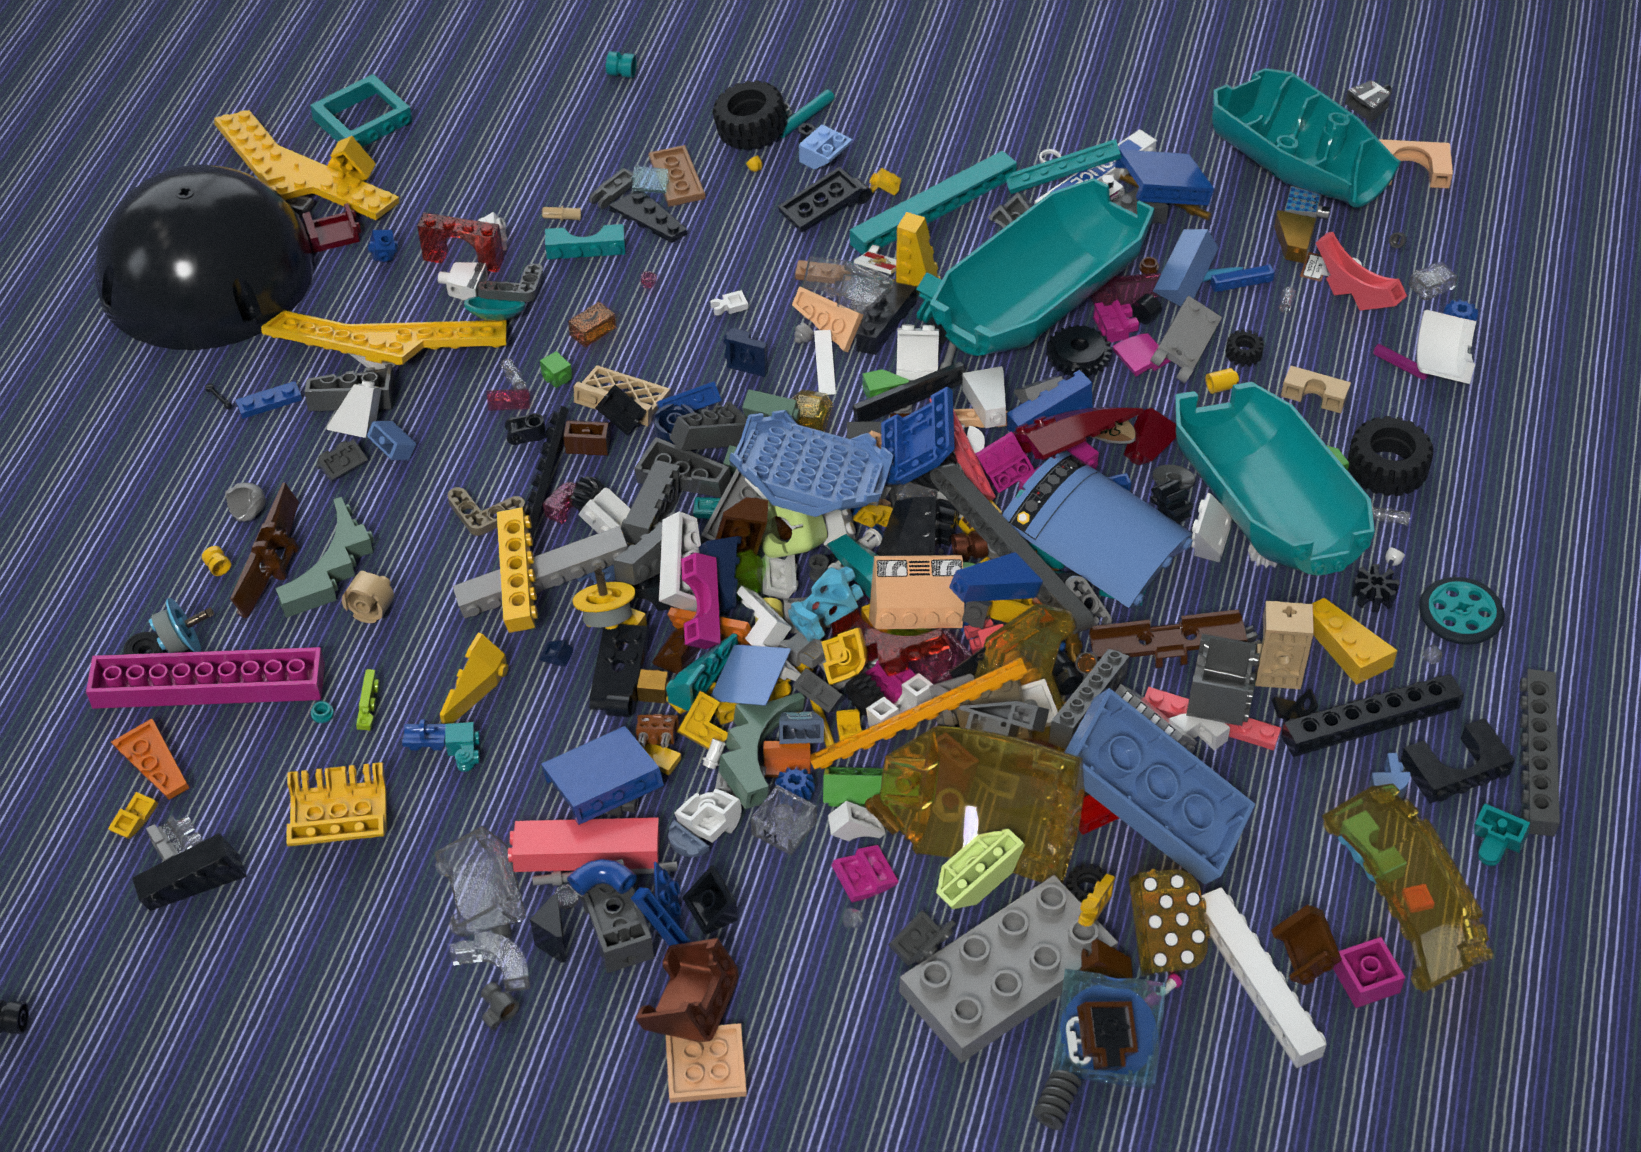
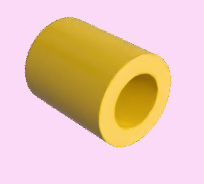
M1232 368L1206 374L1207 389L1211 394L1232 389V386L1239 382L1238 373Z

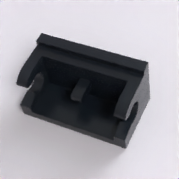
M616 385L610 389L595 407L596 410L626 435L629 434L647 412Z

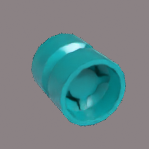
M609 51L606 59L607 75L618 76L621 74L622 77L634 78L637 68V56L629 53L622 55L620 52Z

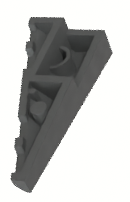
M1017 192L1005 205L1000 204L988 218L1005 228L1030 209L1032 205L1024 194Z

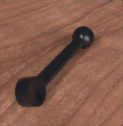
M213 384L205 385L206 391L215 395L224 404L225 409L229 410L232 408V403L227 402L214 390Z

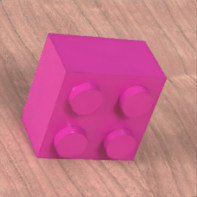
M1382 937L1339 951L1342 961L1336 964L1333 970L1355 1008L1401 992L1405 976Z

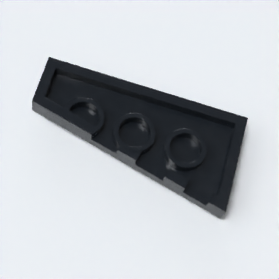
M641 189L609 205L611 212L622 214V218L628 221L632 219L638 223V226L651 229L653 234L671 243L687 235V228Z

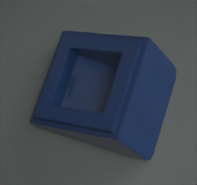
M566 640L548 642L540 660L565 667L569 662L573 649Z

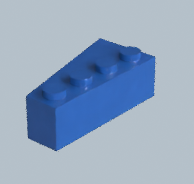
M1080 370L1073 373L1074 377L1069 380H1061L1057 383L1058 386L1052 390H1044L1039 393L1040 395L1037 399L1033 401L1029 399L1007 412V430L1014 432L1016 431L1015 427L1022 424H1033L1034 419L1041 416H1046L1047 418L1064 412L1093 408L1092 382Z

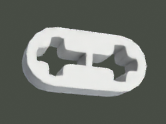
M1073 1017L1066 1024L1068 1054L1073 1065L1084 1067L1090 1063L1092 1057H1084L1083 1061H1079V1058L1073 1055L1077 1053V1044H1081V1039L1076 1040L1075 1031H1070L1074 1027V1023H1079L1078 1017Z

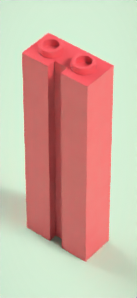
M591 819L580 825L575 820L515 821L514 831H510V845H513V847L508 848V862H513L514 872L575 871L587 862L600 859L613 861L622 859L624 865L629 869H654V862L659 863V819Z

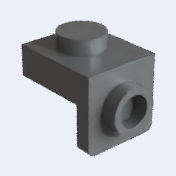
M988 601L967 602L962 621L972 627L983 629L990 619L988 614L992 603Z

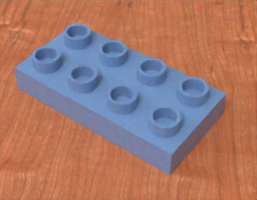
M1110 688L1094 697L1056 769L1204 885L1221 877L1255 806L1253 801Z

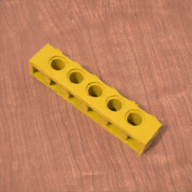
M523 507L497 512L503 621L508 632L511 633L535 628V619L538 618L537 607L533 601L537 600L535 587H532V582H535V573L531 569V564H534V556L532 551H530V546H533L531 533L528 531L529 528H532L530 516L525 515Z

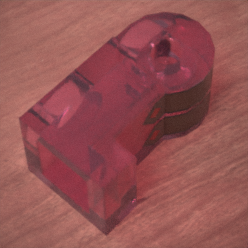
M567 482L562 484L543 502L545 517L560 524H563L568 519L567 512L574 507L571 496L574 492L572 489L576 487L575 483Z

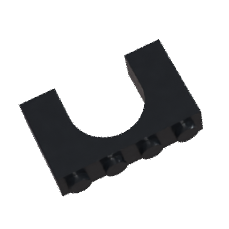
M1485 718L1465 725L1462 732L1461 740L1476 761V765L1471 768L1460 770L1442 764L1425 740L1404 747L1400 762H1402L1407 772H1410L1411 778L1429 804L1436 801H1444L1449 796L1457 793L1463 794L1470 788L1478 785L1484 786L1494 779H1503L1512 772L1515 759Z

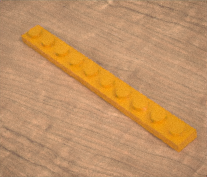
M1022 658L1017 659L811 754V764L814 770L819 767L821 769L827 768L833 764L834 760L849 758L858 749H868L882 738L884 740L890 739L897 734L896 732L904 728L905 730L914 728L918 725L917 722L936 718L941 711L956 709L960 706L961 702L968 699L969 701L975 700L982 695L981 693L989 689L990 691H995L1009 680H1019L1024 677V673L1028 672Z

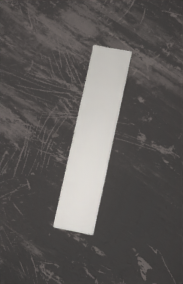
M831 330L814 331L819 395L836 394Z

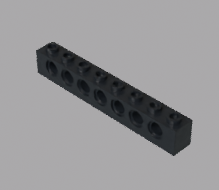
M1452 674L1437 676L1428 681L1416 682L1411 686L1395 688L1387 693L1375 694L1366 699L1354 700L1349 704L1333 706L1325 711L1312 712L1304 717L1289 719L1287 722H1284L1281 737L1292 756L1296 757L1459 709L1464 693Z

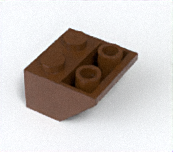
M585 420L566 421L564 432L566 454L608 456L613 423Z

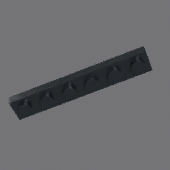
M959 361L854 404L855 422H870L931 397V395L945 387L953 388L963 384L962 373H965L964 364Z

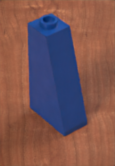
M1014 552L956 570L949 588L962 602L1036 598L1043 580Z

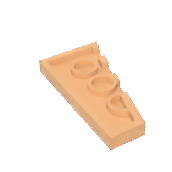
M799 286L792 306L807 319L811 320L819 330H831V340L837 343L843 351L849 352L863 314Z

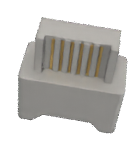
M800 632L789 640H782L779 644V648H791L787 660L796 667L803 663L813 669L825 659L821 639H813L809 642Z

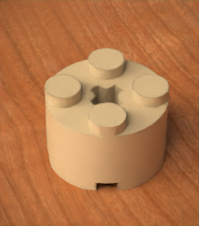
M360 571L342 596L343 607L346 611L350 609L354 613L353 617L364 623H375L376 620L382 618L394 599L390 580L385 576L379 577L366 571Z

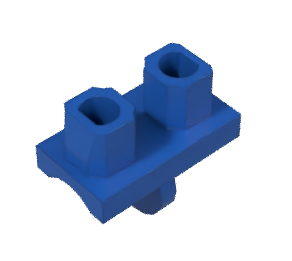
M421 719L420 724H404L403 747H409L410 750H419L422 747L442 750L445 747L446 724H427L426 719Z

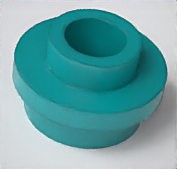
M325 701L315 703L311 709V718L317 723H326L334 716L333 707Z

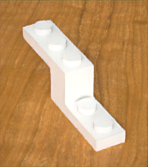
M741 586L737 594L743 599L742 603L746 607L755 611L753 614L758 618V621L745 639L751 646L779 647L780 642L786 637L792 627L759 594ZM786 660L779 677L783 680L788 678L796 681L801 673Z

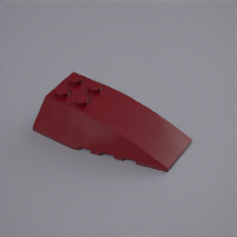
M1130 407L1079 409L1047 418L1046 416L1034 419L1033 424H1022L1015 427L1016 431L1012 433L1025 454L1032 451L1035 459H1046L1085 442L1089 436L1095 437L1101 434V431L1115 427L1116 421L1118 423L1125 422L1143 413L1144 410L1143 408Z

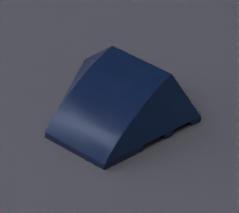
M739 536L706 541L698 547L700 554L716 557L719 617L736 606L738 579L734 576L735 566L739 564V557H736L737 544H741V537Z

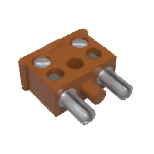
M653 714L637 716L636 737L643 748L645 744H661L662 748L664 746L667 748L669 744H674L676 733L679 729L677 715Z

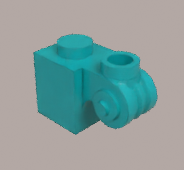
M474 722L446 724L445 744L448 756H455L458 770L462 772L470 771L475 764H480L479 750H476V745H480L479 731H475Z

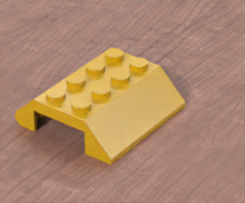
M383 762L372 763L374 781L371 779L370 765H363L365 779L363 783H357L355 765L349 766L350 783H348L346 766L325 768L326 786L324 785L323 770L316 769V788H310L307 770L301 771L302 788L299 772H288L287 785L291 797L290 824H287V846L384 836L387 831V791Z

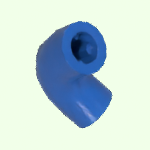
M606 859L587 862L567 877L572 888L582 896L598 884H608L618 893L624 894L633 887L637 879L636 874L617 861Z

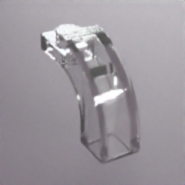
M474 932V941H459L458 943L450 944L453 965L489 962L496 965L502 971L506 992L531 989L525 957L519 947L510 939L491 932Z

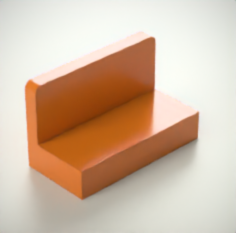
M764 741L765 777H778L780 772L786 773L787 767L795 770L796 766H798L800 771L806 768L808 774H810V743L779 744V741Z

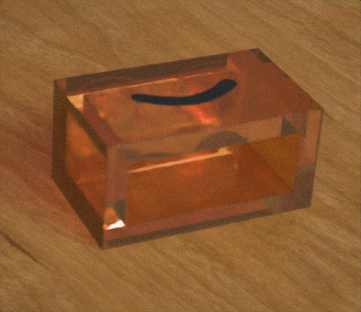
M601 302L595 303L568 321L570 336L586 348L616 328L615 313Z

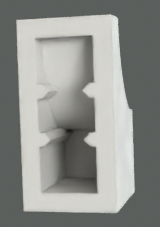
M845 801L828 815L830 832L835 837L850 841L858 837L881 838L885 835L884 826L866 808Z

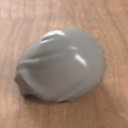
M237 483L233 488L225 491L227 506L230 508L229 511L232 517H235L239 522L251 521L265 507V495L263 490L256 484Z

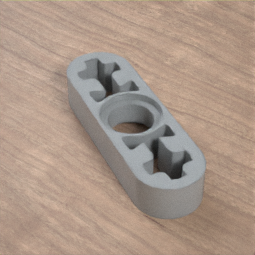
M1070 576L1066 580L1065 585L1083 604L1088 597L1093 601V606L1089 609L1092 614L1096 613V615H1093V626H1098L1099 619L1097 616L1104 618L1102 620L1103 625L1112 624L1110 614L1086 579L1081 576ZM1074 582H1079V583H1080V584L1078 585V589H1079L1080 591H1078V590H1073V588L1075 587Z

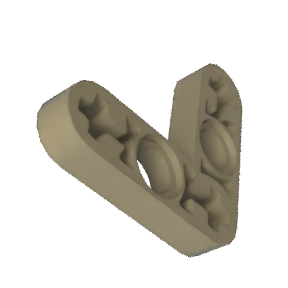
M452 488L447 495L451 508L468 531L475 536L483 535L498 528L497 519L491 517L493 514L516 509V507H523L524 510L526 507L522 497L513 496L481 511L463 488ZM465 509L473 510L470 514L462 513Z

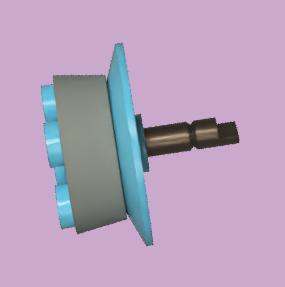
M172 598L166 599L167 609L153 614L152 618L149 619L152 629L159 636L157 638L159 646L162 650L167 649L168 653L186 652L188 649L193 652H201V646L193 626L213 616L212 608L210 607L187 618L184 611Z

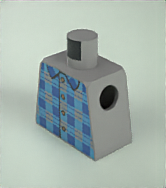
M1291 186L1285 212L1328 219L1330 207L1319 205L1321 198L1319 194Z

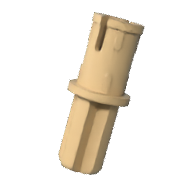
M561 206V208L543 207L542 217L545 219H561V221L563 219L581 220V208H564V206Z

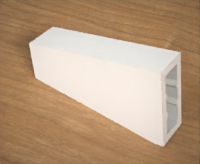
M1003 367L962 373L963 392L984 427L990 428L1006 425Z

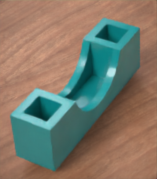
M624 224L604 225L597 234L589 237L571 235L565 228L545 229L547 259L626 255Z

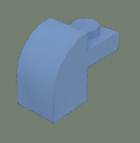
M1387 753L1384 764L1385 772H1373L1371 775L1369 791L1372 805H1392L1402 800L1405 796L1410 780V772H1403V764L1398 761L1397 753Z

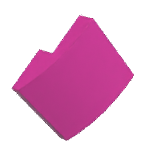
M1148 333L1130 337L1113 346V351L1135 376L1150 368L1155 371L1170 362L1166 357L1160 366L1150 361L1159 345Z
M894 651L879 659L874 667L865 672L867 676L870 675L872 677V681L875 680L877 682V687L880 686L881 688L880 692L893 704L898 701L902 694V684L916 675Z
M878 845L857 849L855 855L834 859L831 865L852 903L880 894L896 886L899 882Z

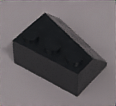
M911 497L895 501L877 555H939L940 501L937 497Z

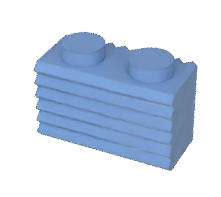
M373 421L367 433V437L391 461H408L416 446V442H413L411 437H408L399 426H396L394 421Z

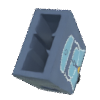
M812 711L782 712L779 719V744L824 743V719Z

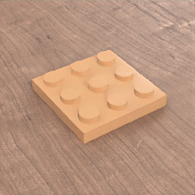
M741 1023L719 1025L713 1039L708 1042H696L666 1035L670 1103L747 1096Z

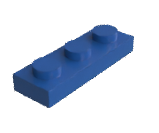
M293 381L236 399L235 401L241 417L244 419L301 401L302 397L296 382Z
M711 382L657 401L656 405L659 410L668 404L680 407L683 404L696 411L719 403L722 400L715 382Z

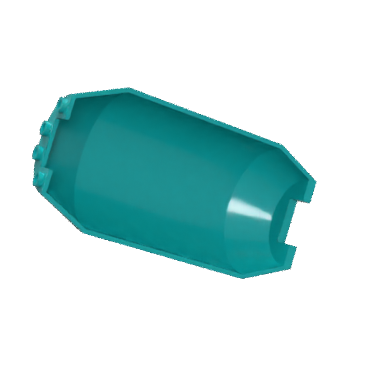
M1095 178L1049 193L946 272L930 302V309L937 325L941 324L947 332L945 336L951 343L963 352L974 356L1028 346L1136 260L1153 220L1155 208L1138 201L1137 214L1111 202L1109 185Z
M1253 382L1233 385L1230 402L1198 408H1196L1198 395L1195 391L1175 394L1176 438L1180 450L1262 557L1307 574L1320 576L1343 571L1370 547L1375 532L1370 497L1292 404Z

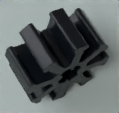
M1170 479L1151 489L1154 495L1150 496V502L1158 506V511L1176 523H1180L1191 518L1189 511L1193 509L1192 503L1184 499L1188 495L1185 488L1180 490V482L1176 479L1173 481Z
M939 498V543L951 546V536L956 534L960 513L948 500Z
M1372 564L1370 573L1364 567H1361L1358 570L1357 577L1354 579L1351 591L1352 597L1359 596L1357 605L1360 608H1363L1367 602L1371 601L1372 612H1379L1381 603L1386 606V609H1390L1393 606L1394 599L1397 597L1400 585L1399 579L1392 580L1394 575L1392 569L1388 568L1384 574L1380 575L1379 564Z

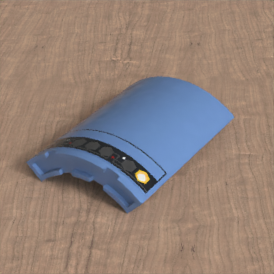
M1065 450L1056 454L1055 457L1057 458L1055 459L1050 457L1027 480L1022 487L1025 491L1018 499L1016 497L1013 498L1002 516L1023 538L1128 608L1138 607L1145 597L1143 593L1163 568L1167 569L1177 554L1190 548L1193 542L1191 539L1193 533Z

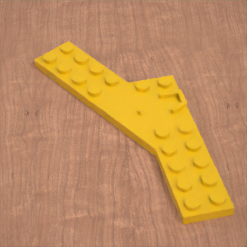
M243 110L238 113L225 114L214 118L215 126L257 178L277 191L284 200L314 193L342 206L348 203L351 210L354 209V211L374 220H377L399 204V196L363 182L358 178L344 175L341 171L279 146L250 110Z

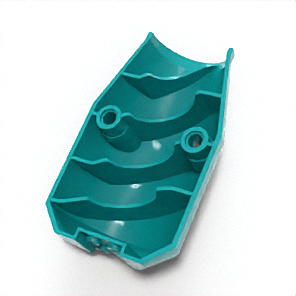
M1265 68L1253 73L1251 80L1234 88L1226 84L1213 91L1212 123L1217 135L1288 185L1347 202L1353 207H1362L1382 193L1400 166L1401 161L1394 157L1357 116L1293 72Z

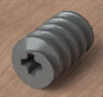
M1052 1071L1037 1102L1038 1105L1034 1108L1033 1113L1036 1119L1048 1128L1060 1130L1063 1126L1062 1121H1065L1067 1117L1065 1113L1070 1111V1104L1074 1102L1073 1096L1077 1095V1088L1082 1084L1081 1080L1068 1071Z

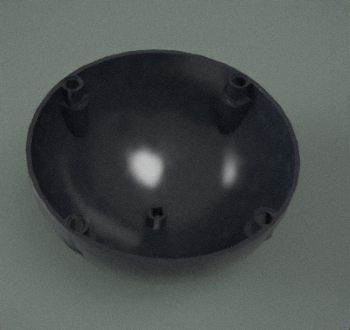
M200 164L177 167L158 173L131 190L119 202L108 218L98 243L95 262V283L101 306L109 320L118 329L136 340L152 346L173 350L218 348L247 340L262 333L261 326L282 311L292 312L307 292L314 273V253L308 233L299 215L295 213L277 191L245 172L228 167Z

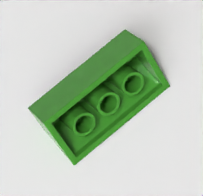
M829 766L824 770L823 803H828V806L839 807L842 803L848 801L865 807V801L878 794L885 799L888 805H899V808L911 809L913 805H918L919 774H915L911 770V775H906L901 768Z

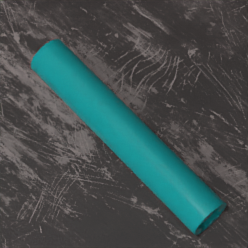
M826 89L787 119V125L783 133L779 134V137H786L834 101L835 97L832 91Z

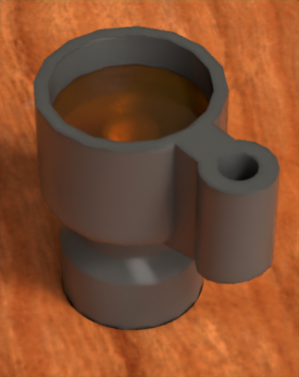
M1083 652L1076 658V668L1080 673L1084 674L1083 680L1100 660L1098 656L1091 652Z
M496 982L487 984L481 991V997L487 1003H490V1007L484 1013L482 1020L491 1030H495L502 1021L510 1020L518 1012L519 1002L510 993L502 992L501 987Z

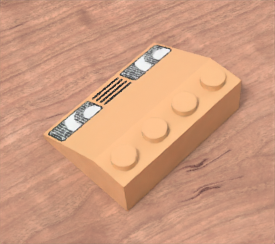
M961 555L874 556L869 621L875 629L963 628L964 602L949 588L955 571L963 569V557Z

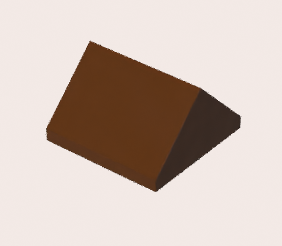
M684 627L673 630L652 663L655 666L678 674L693 662L701 648L685 645Z

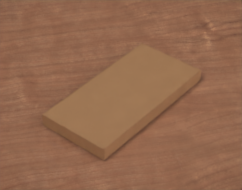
M685 145L648 153L668 207L705 199V192Z

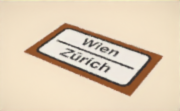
M1308 252L1300 277L1322 281L1323 275H1321L1324 265L1322 256Z

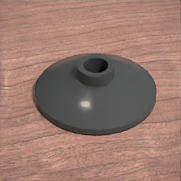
M1178 465L1158 466L1152 474L1153 480L1158 485L1170 479L1172 481L1178 480L1180 482V490L1184 488L1187 490L1195 483L1194 474Z

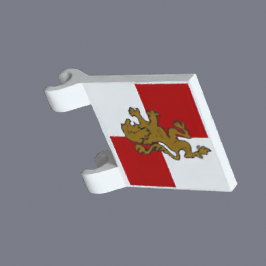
M872 245L868 252L854 260L855 264L888 274L896 271V259L877 254L880 246Z

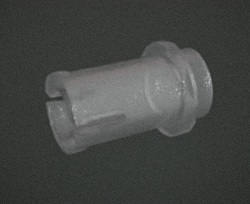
M1285 287L1280 294L1282 298L1279 310L1285 313V308L1287 307L1286 313H1289L1297 294L1294 288Z

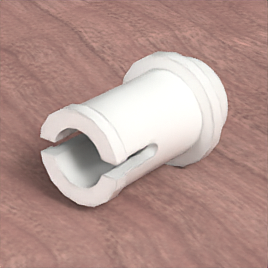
M712 738L707 755L702 758L704 760L703 765L716 770V767L720 764L718 762L726 743Z

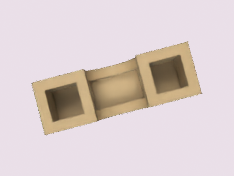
M1290 366L1283 383L1281 397L1301 402L1304 395L1314 393L1323 399L1321 408L1342 413L1348 398L1351 382Z

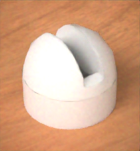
M1389 547L1385 560L1387 563L1393 560L1392 566H1397L1402 562L1405 554Z

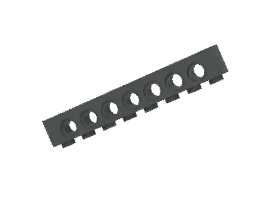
M1527 669L1525 678L1521 677L1519 690L1523 691V696L1520 699V709L1523 710L1520 718V728H1524V733L1522 732L1520 746L1524 747L1520 761L1521 765H1524V770L1521 774V784L1525 785V790L1523 789L1521 795V803L1525 804L1521 819L1530 822L1529 834L1555 837L1560 824L1556 672Z

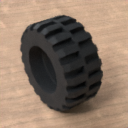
M757 80L734 84V87H729L724 93H721L713 105L712 113L718 135L730 147L734 146V148L740 150L741 148L745 150L761 148L762 145L766 146L772 140L775 141L779 134L783 133L787 125V113L781 92L775 86L767 82L761 83V81Z
M1384 416L1382 419L1376 417L1371 422L1368 420L1356 429L1351 440L1347 458L1349 462L1348 469L1357 483L1360 482L1361 486L1366 490L1368 488L1371 489L1372 493L1384 494L1383 496L1409 494L1414 489L1420 488L1428 477L1433 458V444L1430 442L1431 439L1427 433L1424 434V430L1420 426L1416 427L1414 422L1410 420L1407 422L1403 418H1391V416ZM1391 452L1401 456L1404 460H1388L1376 453Z

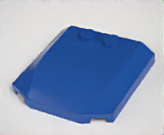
M945 387L931 395V403L904 418L896 414L881 422V447H885L894 455L886 480L887 485L906 484L933 470L955 449L953 391L949 387Z

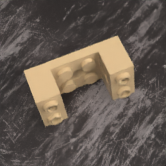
M1266 601L1263 613L1262 644H1257L1256 653L1260 654L1258 665L1255 667V686L1301 689L1314 633L1313 604Z

